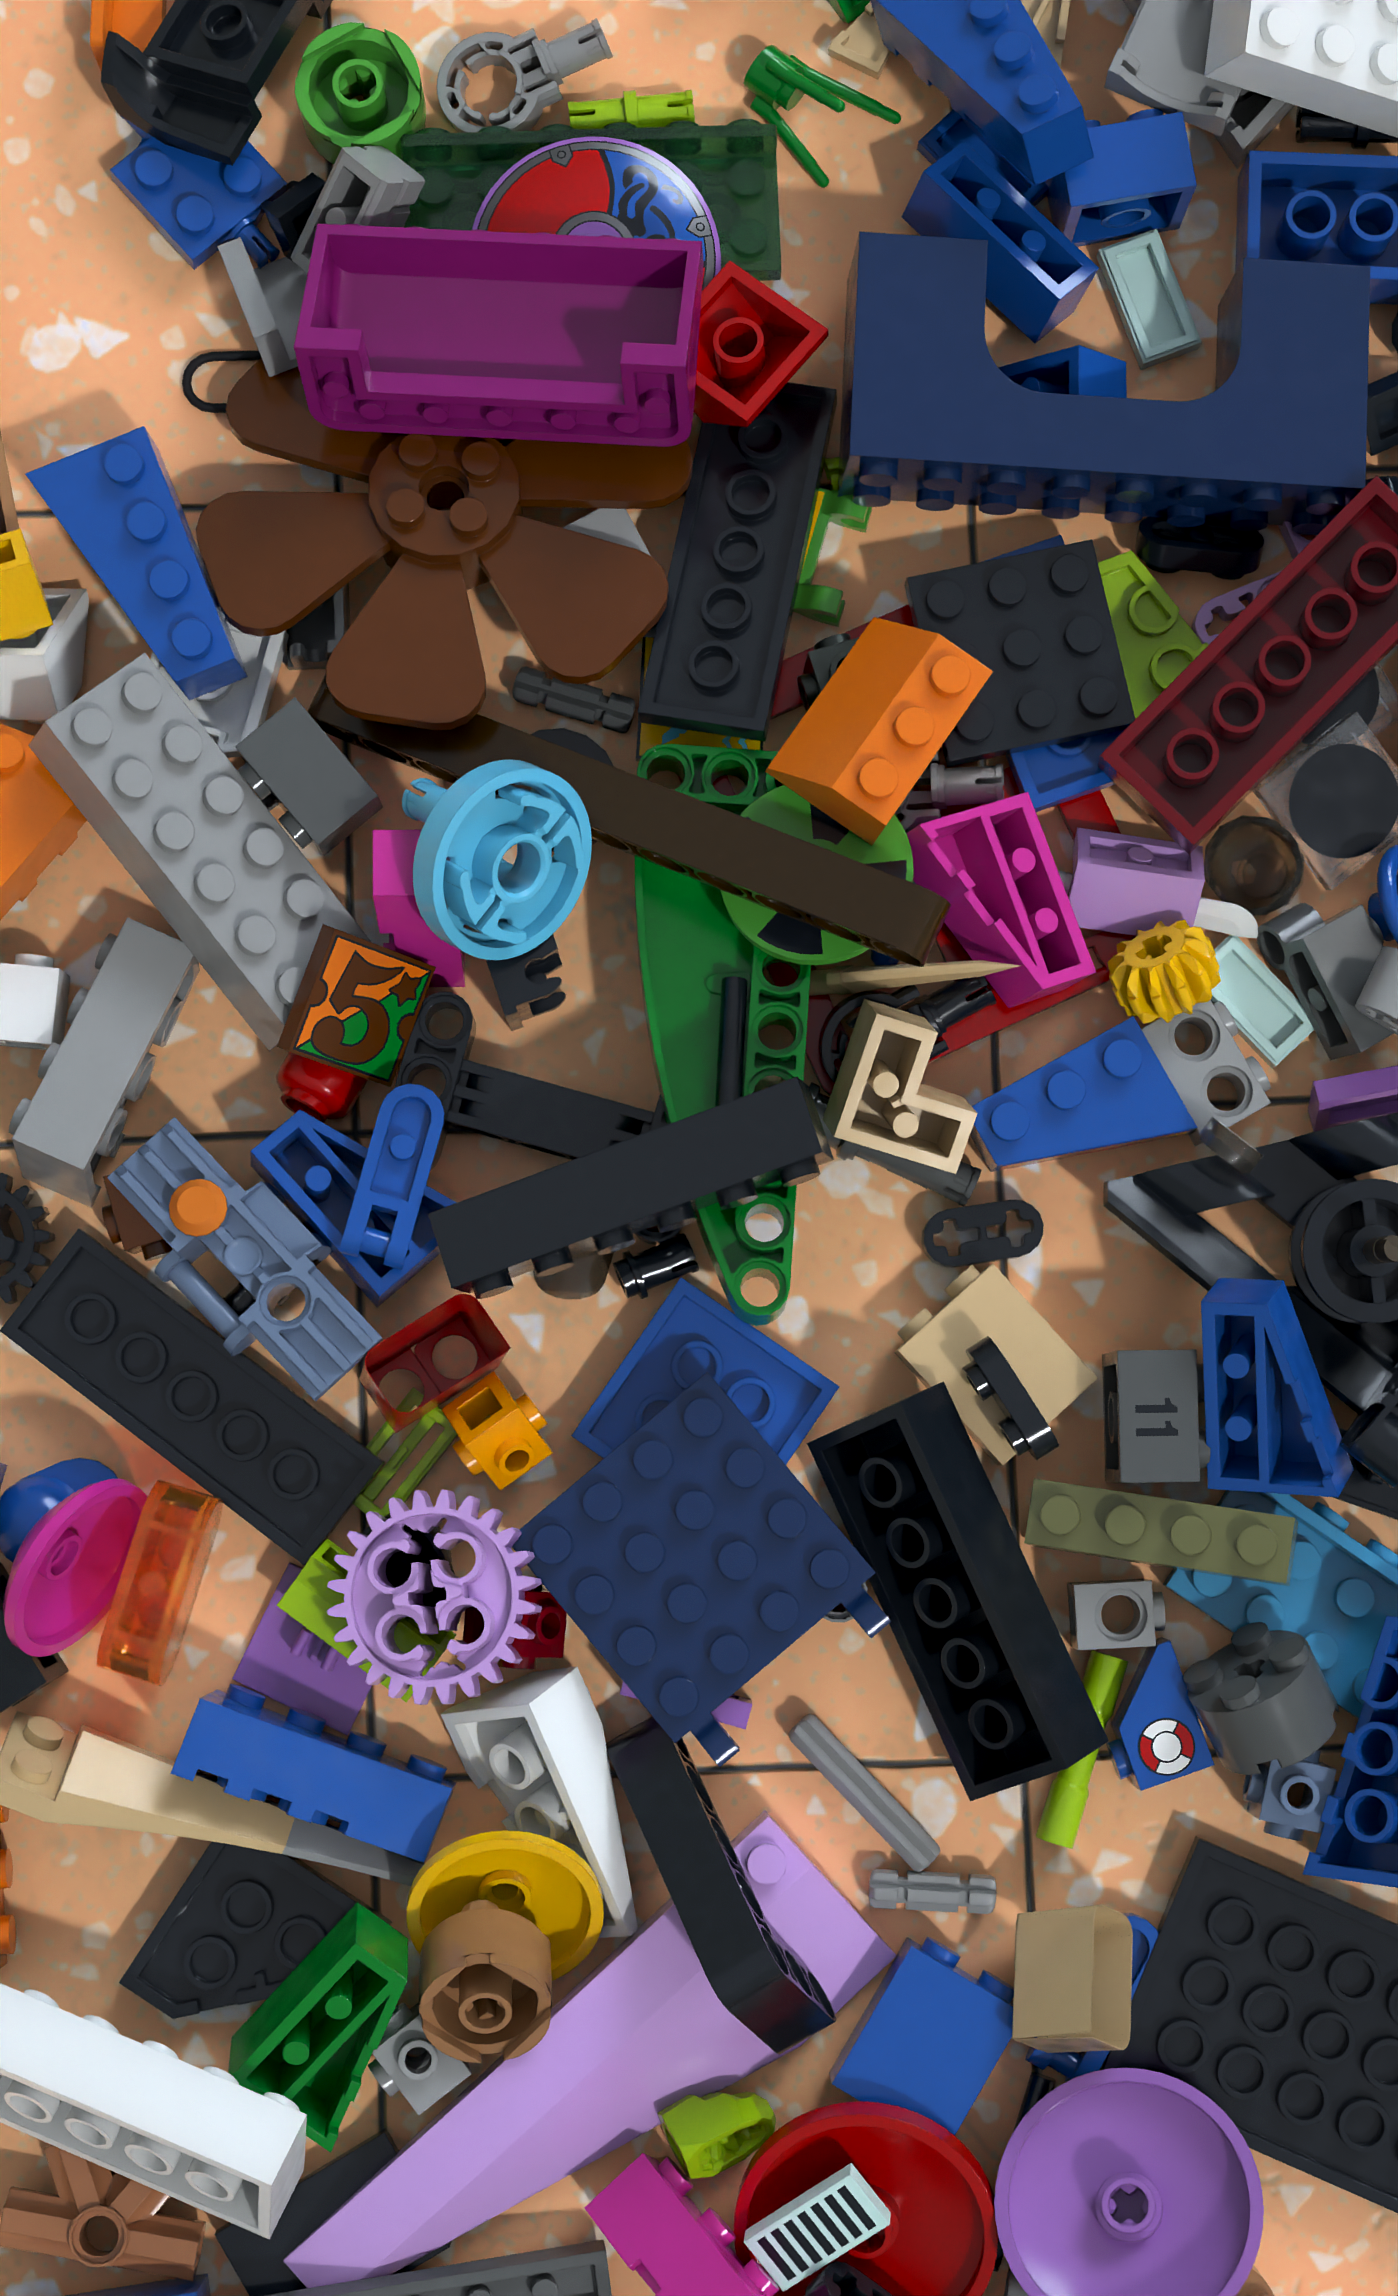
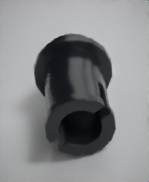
M684 1233L677 1235L676 1238L635 1255H632L629 1250L622 1253L624 1259L613 1263L617 1278L627 1298L637 1294L641 1299L648 1297L647 1290L687 1273L699 1271L698 1263L694 1260L696 1259L695 1254Z

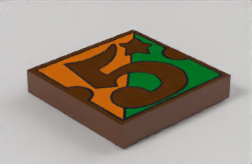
M323 924L277 1047L391 1087L436 967Z

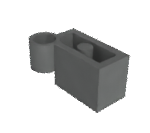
M1299 903L1258 927L1257 944L1272 967L1285 971L1329 1059L1334 1060L1361 1053L1394 1034L1355 1008V1004L1382 950L1384 943L1382 932L1378 924L1367 915L1362 904L1343 910L1323 921L1319 913L1312 906L1306 903Z

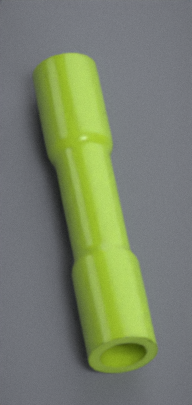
M1091 1650L1082 1683L1105 1731L1106 1724L1113 1715L1129 1661ZM1099 1748L1069 1768L1058 1771L1049 1789L1036 1833L1037 1838L1073 1849L1089 1796L1088 1784Z

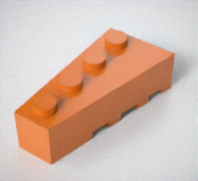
M1 723L0 921L18 900L24 901L36 887L37 878L58 854L62 856L78 838V830L87 821L28 746L35 736Z

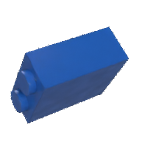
M927 1936L922 1945L907 1937L829 2072L831 2084L859 2101L885 2103L917 2112L932 2119L955 2136L1012 2037V1999L1014 1987L988 1971L983 1970L977 1979L958 1968L956 1965L961 1956L931 1937Z

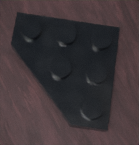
M211 1842L119 1983L172 2019L199 2014L201 2011L265 2000L357 1902L387 1924L391 1925L392 1921L296 1857Z

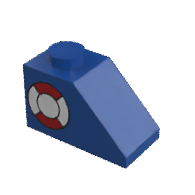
M1163 1637L1156 1639V1646L1146 1648L1111 1722L1116 1740L1107 1742L1108 1752L1118 1778L1122 1780L1130 1777L1132 1785L1140 1791L1214 1765L1197 1714L1189 1700L1188 1689L1183 1680L1171 1641Z

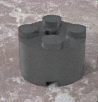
M1250 1623L1239 1628L1232 1635V1643L1221 1648L1208 1659L1194 1663L1185 1671L1183 1680L1188 1688L1189 1700L1220 1762L1226 1769L1234 1773L1243 1775L1261 1774L1257 1764L1275 1759L1278 1760L1282 1769L1294 1765L1321 1748L1336 1729L1337 1724L1333 1714L1334 1710L1339 1712L1338 1703L1309 1643L1303 1636L1297 1633L1283 1630L1269 1631L1265 1623Z

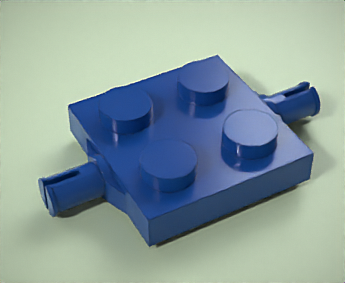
M125 119L142 140L134 151L110 169L112 181L194 270L219 251L217 246L241 237L248 255L258 264L257 266L260 269L268 264V259L270 262L276 260L280 250L265 237L257 226L264 215L261 203L266 199L273 202L288 191L287 182L249 141H247L232 166L165 145Z

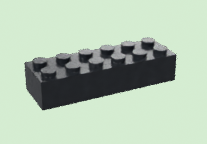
M944 1381L807 1443L853 1546L876 1572L869 1578V1581L884 1613L891 1620L889 1625L970 1801L1067 1769L1109 1741Z

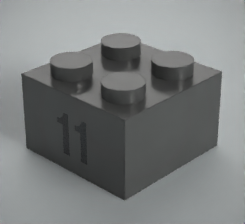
M1122 1350L1102 1354L1105 1482H1200V1468H1207V1463L1210 1462V1448L1206 1445V1429H1199L1198 1403H1205L1203 1363H1197V1350Z

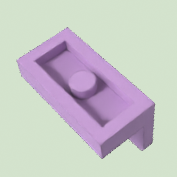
M1077 827L1073 845V878L1068 899L1080 928L1136 936L1137 929L1148 931L1153 929L1159 921H1162L1165 926L1169 927L1176 921L1185 920L1190 927H1193L1205 882L1203 846L1198 845L1188 854L1179 844L1172 841Z

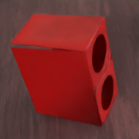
M458 1294L370 1349L366 1355L359 1380L394 1432L397 1433L497 1369L511 1347L481 1303L472 1295ZM447 1336H462L468 1339L476 1349V1366L466 1377L450 1379L441 1375L434 1367L432 1361L433 1349L441 1339ZM414 1345H416L415 1348H414V1352H413V1351L411 1350V1347H413ZM393 1370H409L415 1373L423 1383V1400L411 1412H400L394 1409L379 1389L381 1380Z

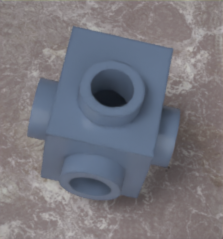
M1317 1750L1304 1760L1283 1769L1277 1759L1259 1763L1257 1765L1261 1774L1245 1776L1243 1800L1249 1801L1247 1812L1259 1820L1266 1821L1265 1833L1297 1841L1303 1840L1304 1830L1322 1833L1325 1823L1320 1821L1327 1797L1328 1795H1334L1338 1781H1334L1337 1769L1319 1762L1320 1750ZM1295 1783H1304L1301 1805L1291 1806L1287 1799L1288 1789Z

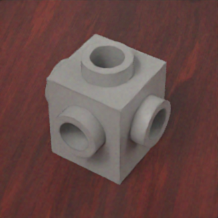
M405 2003L396 2006L377 2050L374 2049L372 2052L376 2059L368 2064L370 2071L385 2092L392 2097L400 2090L418 2115L422 2114L472 2074L469 2062L460 2061L442 2053L428 2041L422 2029V2019L418 2003L410 2009ZM415 2047L426 2049L422 2055L417 2057L407 2055L408 2051Z

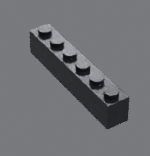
M794 1077L428 1213L451 1288L469 1294L474 1292L476 1299H483L512 1289L514 1286L511 1278L535 1270L537 1277H543L564 1271L574 1265L572 1256L595 1247L599 1255L624 1249L635 1243L634 1233L657 1225L659 1232H667L689 1225L697 1220L694 1211L715 1203H719L721 1210L749 1203L758 1198L756 1188L781 1180L783 1187L807 1182L821 1174L819 1165L830 1162L834 1158L810 1088L798 1077Z

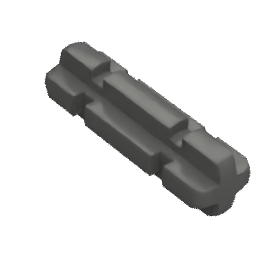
M527 666L521 667L517 673L512 690L513 698L517 702L537 707L538 703L545 704L546 711L589 724H594L595 720L602 722L603 728L619 733H626L632 724L636 706L635 701L630 697L613 692L608 697L603 695V689L587 684L564 683L554 677L553 679H548L545 675L546 672Z

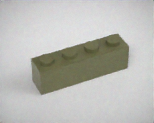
M1034 1478L1024 1543L1033 1547L1290 1586L1298 1520L1294 1517Z

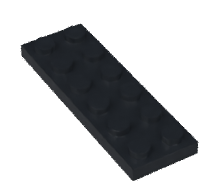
M787 382L748 427L702 422L693 461V473L686 492L667 578L669 586L667 607L657 623L639 703L638 716L640 723L766 742L837 406L836 389Z
M78 1229L0 1329V1332L303 1565H306L314 1552L330 1536L385 1463L384 1460L243 1352L231 1356L223 1347L225 1338L84 1230Z

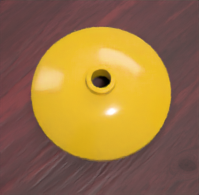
M504 1830L479 1833L446 1846L433 1855L419 1870L412 1882L407 1898V1928L410 1939L419 1954L426 1937L440 1922L454 1914L460 1913L463 1907L471 1901L488 1900L496 1904L501 1910L510 1911L528 1919L549 1938L551 1943L552 1981L573 1970L587 1957L600 1936L604 1918L601 1887L596 1875L585 1860L575 1851L556 1840L522 1831Z

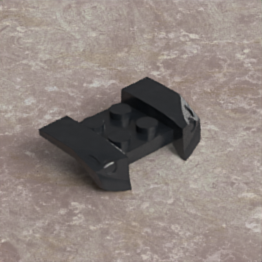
M175 0L144 52H141L118 33L108 31L102 62L101 83L117 113L165 145L233 166L262 118V114L255 102L259 91L304 17L308 15L322 19L333 0Z

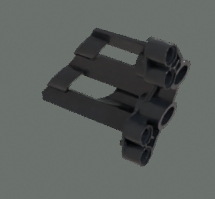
M1398 1112L1322 1129L1289 1140L1256 1147L1255 1149L1200 1158L1134 1176L1104 1182L1103 1206L1208 1292L1219 1278L1277 1280L1197 1213L1255 1199L1288 1227L1293 1229L1294 1223L1303 1208L1324 1190L1343 1183L1358 1181L1354 1176L1398 1165ZM1286 1286L1322 1385L1358 1414L1343 1436L1340 1447L1390 1488L1395 1487L1398 1484V1319L1384 1323L1363 1324L1338 1321L1313 1307L1297 1286Z

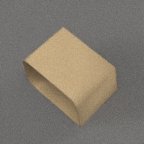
M1103 1904L1017 1914L1014 1958L1013 2040L1046 2053L1110 2051L1127 2048L1131 2032L1133 1933L1130 1921L1124 1914Z

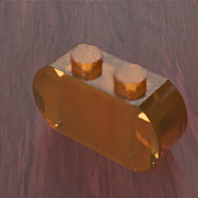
M161 1479L157 1480L142 1509L100 1639L97 1654V1666L99 1668L160 1687L166 1682L178 1656L215 1541L222 1515L223 1499Z

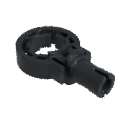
M984 976L957 979L928 996L925 994L919 997L920 993L915 985L904 986L893 993L869 990L848 996L830 1011L821 1028L819 1052L827 1074L835 1083L839 1072L836 1070L834 1060L840 1059L841 1062L843 1061L846 1052L845 1045L848 1041L847 1033L840 1030L837 1039V1050L831 1049L834 1032L840 1021L849 1012L862 1006L864 999L893 1008H898L914 999V1001L904 1005L899 1010L924 1017L938 1032L929 1058L930 1060L949 1049L945 1040L941 1037L943 1033L947 1032L946 1029L989 1005L992 1006L997 1003L991 989L989 990L986 986L988 985ZM859 1012L846 1020L847 1025L852 1029L856 1024Z

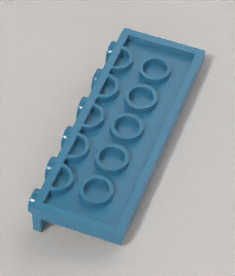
M1226 1490L1216 1506L1294 1517L1298 1520L1290 1586L1173 1568L1163 1585L1232 1633L1250 1623L1262 1622L1267 1625L1269 1631H1291L1303 1636L1309 1643L1338 1706L1359 1719L1364 1704L1360 1696L1386 1616L1398 1617V1555L1373 1539H1370L1366 1546L1357 1542L1344 1533L1350 1523L1319 1502H1316L1311 1510L1290 1496L1291 1494Z

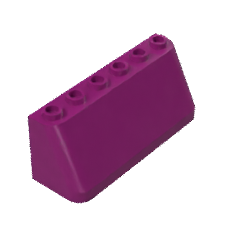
M317 224L294 343V351L309 412L321 424L345 431L657 447L678 445L684 442L691 434L694 412L704 266L702 241H687L675 238H622L610 235H556L546 232H491L481 229L471 231L426 229L417 226L404 228L362 226L359 224Z

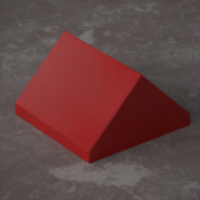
M729 260L702 290L694 412L704 423L748 427L829 336L828 329Z

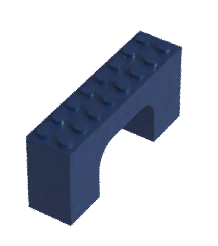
M859 231L847 279L838 497L853 495L852 501L857 505L865 507L886 506L891 500L916 502L918 508L928 511L949 510L953 508L954 504L979 506V511L990 515L1012 514L1016 512L1017 508L1042 510L1043 516L1052 519H1070L1077 517L1080 513L1104 514L1106 520L1115 523H1133L1140 521L1143 517L1167 518V523L1177 527H1196L1204 524L1205 520L1230 522V527L1239 531H1258L1265 529L1268 525L1282 526L1285 521L1292 524V531L1297 534L1318 535L1365 487L1370 266L1243 258L1218 304L1215 391L1207 396L1191 401H1162L1056 394L1033 391L1013 382L997 367L988 351L985 339L988 240Z

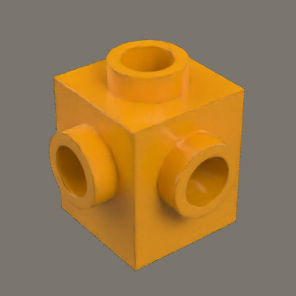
M494 1371L442 1408L445 1416L460 1437V1440L453 1444L452 1447L474 1477L485 1471L500 1491L553 1453L539 1433V1430L548 1423L526 1392L515 1399Z

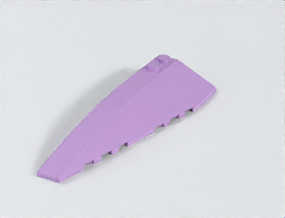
M766 1810L731 1841L774 1937L812 1972L826 1993L836 2014L897 1955ZM670 1898L633 1935L620 1944L551 2009L549 2029L534 2048L517 2058L503 2061L502 2054L399 2150L385 2166L285 2257L283 2262L306 2288L391 2275L660 2125L661 2122L657 2113L683 2097L691 2094L700 2098L709 2093L719 2092L802 2046L809 2038L785 2052L777 2054L724 2007L705 1975L674 1902Z

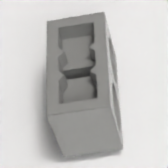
M1211 1000L1204 1003H1196L1193 1006V1014L1191 1015L1182 1012L1175 1015L1169 1023H1166L1161 1017L1141 1029L1198 1127L1188 1134L1195 1146L1271 1103L1265 1094L1267 1090L1271 1089L1268 1077L1253 1056L1244 1058L1233 1039V1036L1239 1033L1237 1025L1229 1010L1221 1001L1214 1004ZM1184 1023L1193 1024L1203 1032L1205 1048L1202 1054L1188 1055L1178 1048L1174 1037L1178 1025ZM1223 1078L1233 1084L1237 1092V1103L1233 1110H1219L1210 1103L1207 1096V1086L1211 1079Z

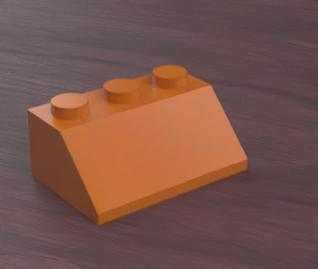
M873 617L765 772L872 846L993 671L939 633Z

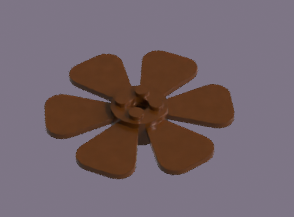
M262 358L237 381L228 395L226 406L228 421L232 433L243 445L257 452L369 483V493L239 491L226 493L209 503L200 514L196 526L199 551L222 613L228 622L241 632L259 637L277 635L291 628L383 556L386 564L391 568L390 572L333 649L326 664L327 688L334 703L346 714L363 720L429 730H451L468 723L480 711L486 698V676L467 590L489 581L537 662L550 676L564 683L586 684L600 680L607 675L659 621L667 607L668 581L664 569L652 556L638 549L523 517V507L652 509L664 507L679 499L689 487L693 473V462L687 440L674 446L657 447L514 439L507 446H503L495 438L337 430L321 424L310 414L298 366L269 377ZM451 506L450 510H438L443 507Z

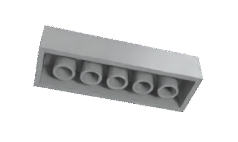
M146 653L137 657L46 720L28 745L269 1051L278 1045L322 925L330 926L371 942Z

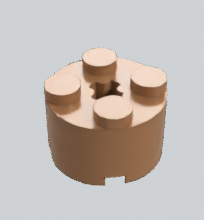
M488 1900L471 1901L463 1907L460 1913L446 1918L434 1927L422 1945L419 1970V2013L422 2019V2029L428 2041L439 2051L454 2059L473 2063H481V2055L503 2053V2061L517 2058L534 2048L543 2039L550 2026L552 1977L551 1943L549 1938L528 1919L516 1913L501 1910L496 1904Z

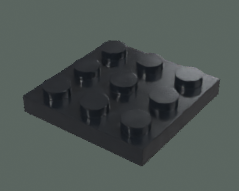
M1092 539L906 578L904 586L914 627L941 634L993 671L942 744L947 767L1125 730L1135 720Z

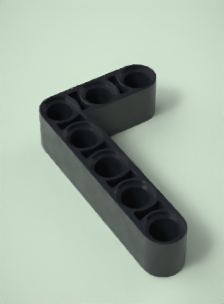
M653 1716L607 1742V1753L705 1975L724 2007L777 2054L785 2052L836 2022L832 2005L816 1977L774 1937L683 1738L674 1743Z

